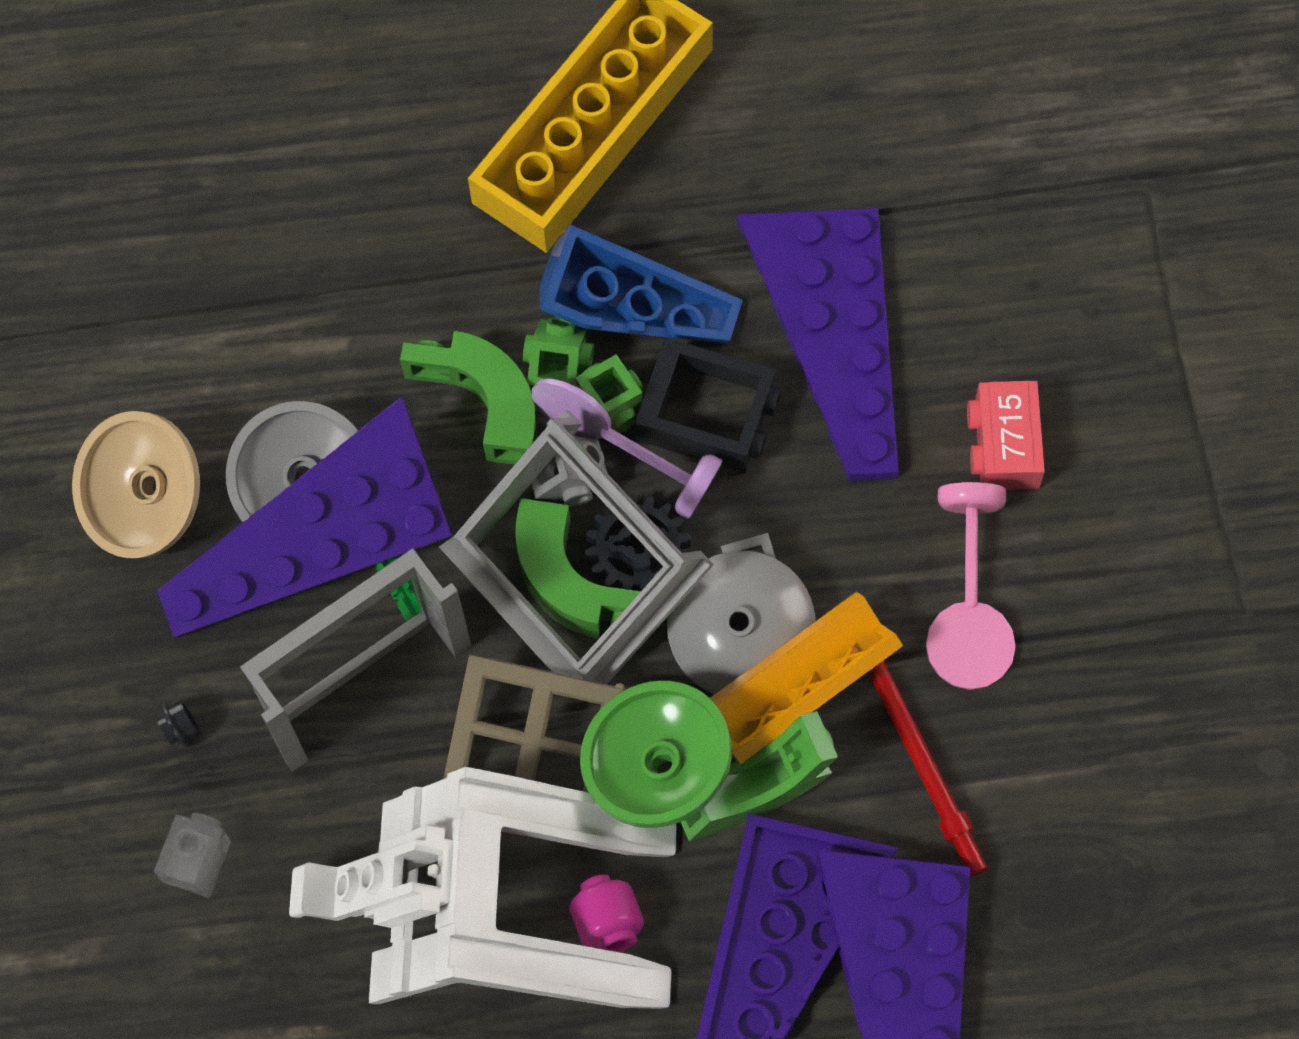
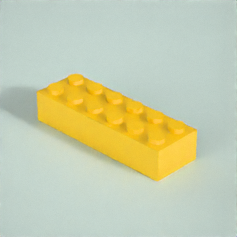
M616 0L468 177L472 204L547 253L713 50V22L678 0Z

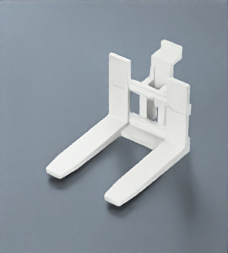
M463 767L448 773L447 778L425 787H412L403 791L402 796L383 803L378 853L340 867L308 862L293 869L289 909L291 917L310 916L339 921L351 916L358 917L364 915L365 918L374 919V925L391 928L390 943H393L392 946L372 952L370 1004L378 1005L454 983H466L619 1008L662 1009L670 1005L671 969L668 966L630 954L504 932L496 928L501 831L624 855L669 857L675 854L676 824L658 828H641L624 824L605 813L588 792ZM438 861V864L428 866V875L436 879V886L417 883L418 868ZM436 914L435 929H437V933L412 940L413 921Z

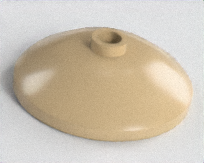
M129 411L116 414L104 420L89 434L78 453L74 465L72 494L75 510L83 529L100 548L124 558L151 557L162 553L174 545L185 533L194 517L200 493L199 467L188 439L171 421L149 412ZM154 480H156V490H155V492H154V490H153V482H154Z

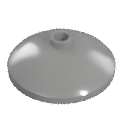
M307 401L281 403L269 407L254 416L235 438L226 464L228 495L235 512L242 522L297 480V472L301 468L308 467L311 469L359 430L339 412L327 406Z
M731 551L709 558L714 564L713 567L667 618L669 644L678 665L695 684L714 695L816 621L814 606L803 582L788 566L768 555L753 551ZM737 613H743L749 618V625L743 631H735L730 626L731 618Z

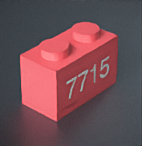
M1038 382L979 383L975 400H968L967 403L968 428L977 429L978 445H971L970 449L972 475L980 474V483L1000 485L1005 487L1006 490L1039 489L1045 471Z

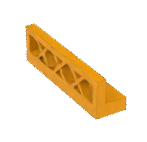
M855 592L775 652L710 697L728 724L732 739V758L740 765L775 740L800 715L815 711L903 646L897 635L879 622L864 596Z

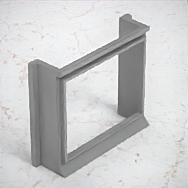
M565 410L559 418H551L547 422L548 426L466 523L439 548L552 672L608 684L714 564L702 551L681 553L572 436L582 423L569 410ZM557 453L663 566L581 659L478 547Z
M413 548L240 666L265 711L261 716L292 772L309 761L290 723L295 717L430 624L455 658L472 647L458 590L452 583L442 588ZM408 580H412L421 613L408 620L283 708L264 681L267 677Z

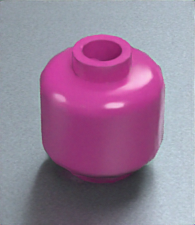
M598 875L584 881L580 885L581 891L572 899L569 906L582 944L586 947L619 953L631 948L637 942L636 936L644 926V919L629 883L622 880H610L608 875Z

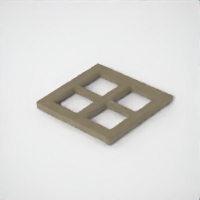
M470 654L443 779L447 778L448 773L468 767L474 735L477 734L520 744L521 750L515 777L536 781L542 750L580 758L582 744L545 736L554 694L601 704L602 708L613 697L626 690L624 685L618 683L615 686ZM486 678L533 689L525 731L478 721ZM584 784L583 792H588Z

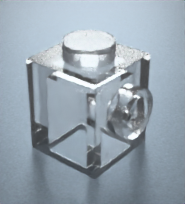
M193 813L191 819L175 815L154 869V873L162 883L210 898L231 843L224 829L220 828L222 824L220 821L201 813Z

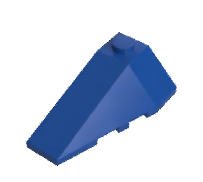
M571 224L553 246L539 286L540 310L584 329L727 344L731 339L743 301Z

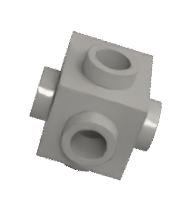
M574 433L572 436L607 473L599 440L596 438L580 437ZM558 453L532 482L536 499L563 501L565 505L577 506L587 503L593 498L592 494L594 492Z

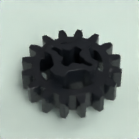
M628 495L636 504L634 496ZM648 495L644 504L637 506L660 528L681 553H687L685 549L691 547V534L681 533L685 529V519L683 516L671 520L672 505L667 502L658 510L654 508L653 496ZM610 509V516L608 518L596 513L594 523L599 531L587 530L586 541L594 547L585 550L586 562L596 563L591 568L593 579L598 580L606 577L604 584L606 587H620L626 590L641 592L662 569L661 567L656 572L651 573L659 561L643 544L644 553L635 554L632 544L641 542L626 526L622 528L618 535L611 536L623 523ZM622 567L633 576L624 574L616 568Z

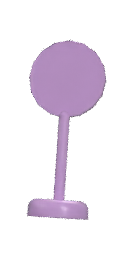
M541 379L532 388V399L535 405L549 420L551 418H559L565 410H569L582 423L575 432L577 436L596 439L604 438L685 485L676 501L675 509L679 515L689 520L723 460L711 454L705 455L701 458L691 475L611 429V419L607 411L596 399L583 390L567 382L555 379Z

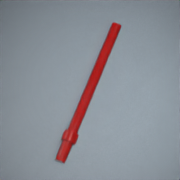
M883 660L869 670L868 674L942 820L938 825L947 843L954 844L964 866L970 867V877L977 876L986 871L988 866L971 834L975 829L966 811H959Z

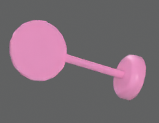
M953 483L938 488V502L944 510L966 514L965 602L955 603L939 613L929 628L926 648L929 662L939 677L952 686L973 690L988 687L1001 679L1013 662L1016 647L1013 630L1003 614L988 604L978 602V514L992 513L1003 508L1006 504V488L990 483Z

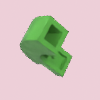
M454 331L451 348H445L442 344L430 340H421L417 344L403 342L400 362L404 378L457 385L477 395L488 410L483 440L486 461L515 465L538 438L537 419L532 393L523 373L515 362L492 343L464 332Z
M520 498L515 528L516 545L521 572L529 592L538 605L552 619L576 633L599 639L603 620L611 621L610 624L612 625L640 591L601 586L581 577L572 568L565 555L571 524L569 505Z
M818 712L800 715L774 741L741 765L737 761L731 763L725 782L716 796L698 813L681 822L688 840L693 841L746 823L749 814L762 816L799 797L832 774L829 765L838 756L834 749L832 736L825 729Z

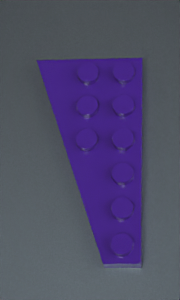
M878 208L737 215V225L752 252L754 264L758 273L762 275L771 296V303L797 363L802 367L808 381L810 393L822 413L827 425V432L848 480L897 479L899 471Z
M401 396L157 591L173 637L188 634L405 554L412 548L417 550L453 537L404 398Z
M749 814L697 1039H785L840 948L833 917H830L826 900L828 896L822 872L819 871L815 853L821 850L894 859L898 848Z
M818 850L815 856L819 871L822 872L828 896L826 898L830 917H833L841 949L839 951L858 1030L859 1032L861 1031L862 1038L960 1039L970 867Z

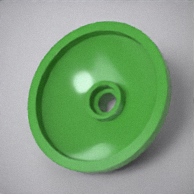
M673 681L642 683L613 697L595 715L587 728L581 746V774L593 800L612 818L635 827H665L692 817L708 805L716 796L725 782L730 769L732 739L723 714L717 705L703 692L689 685ZM672 762V766L667 772H657L662 763Z

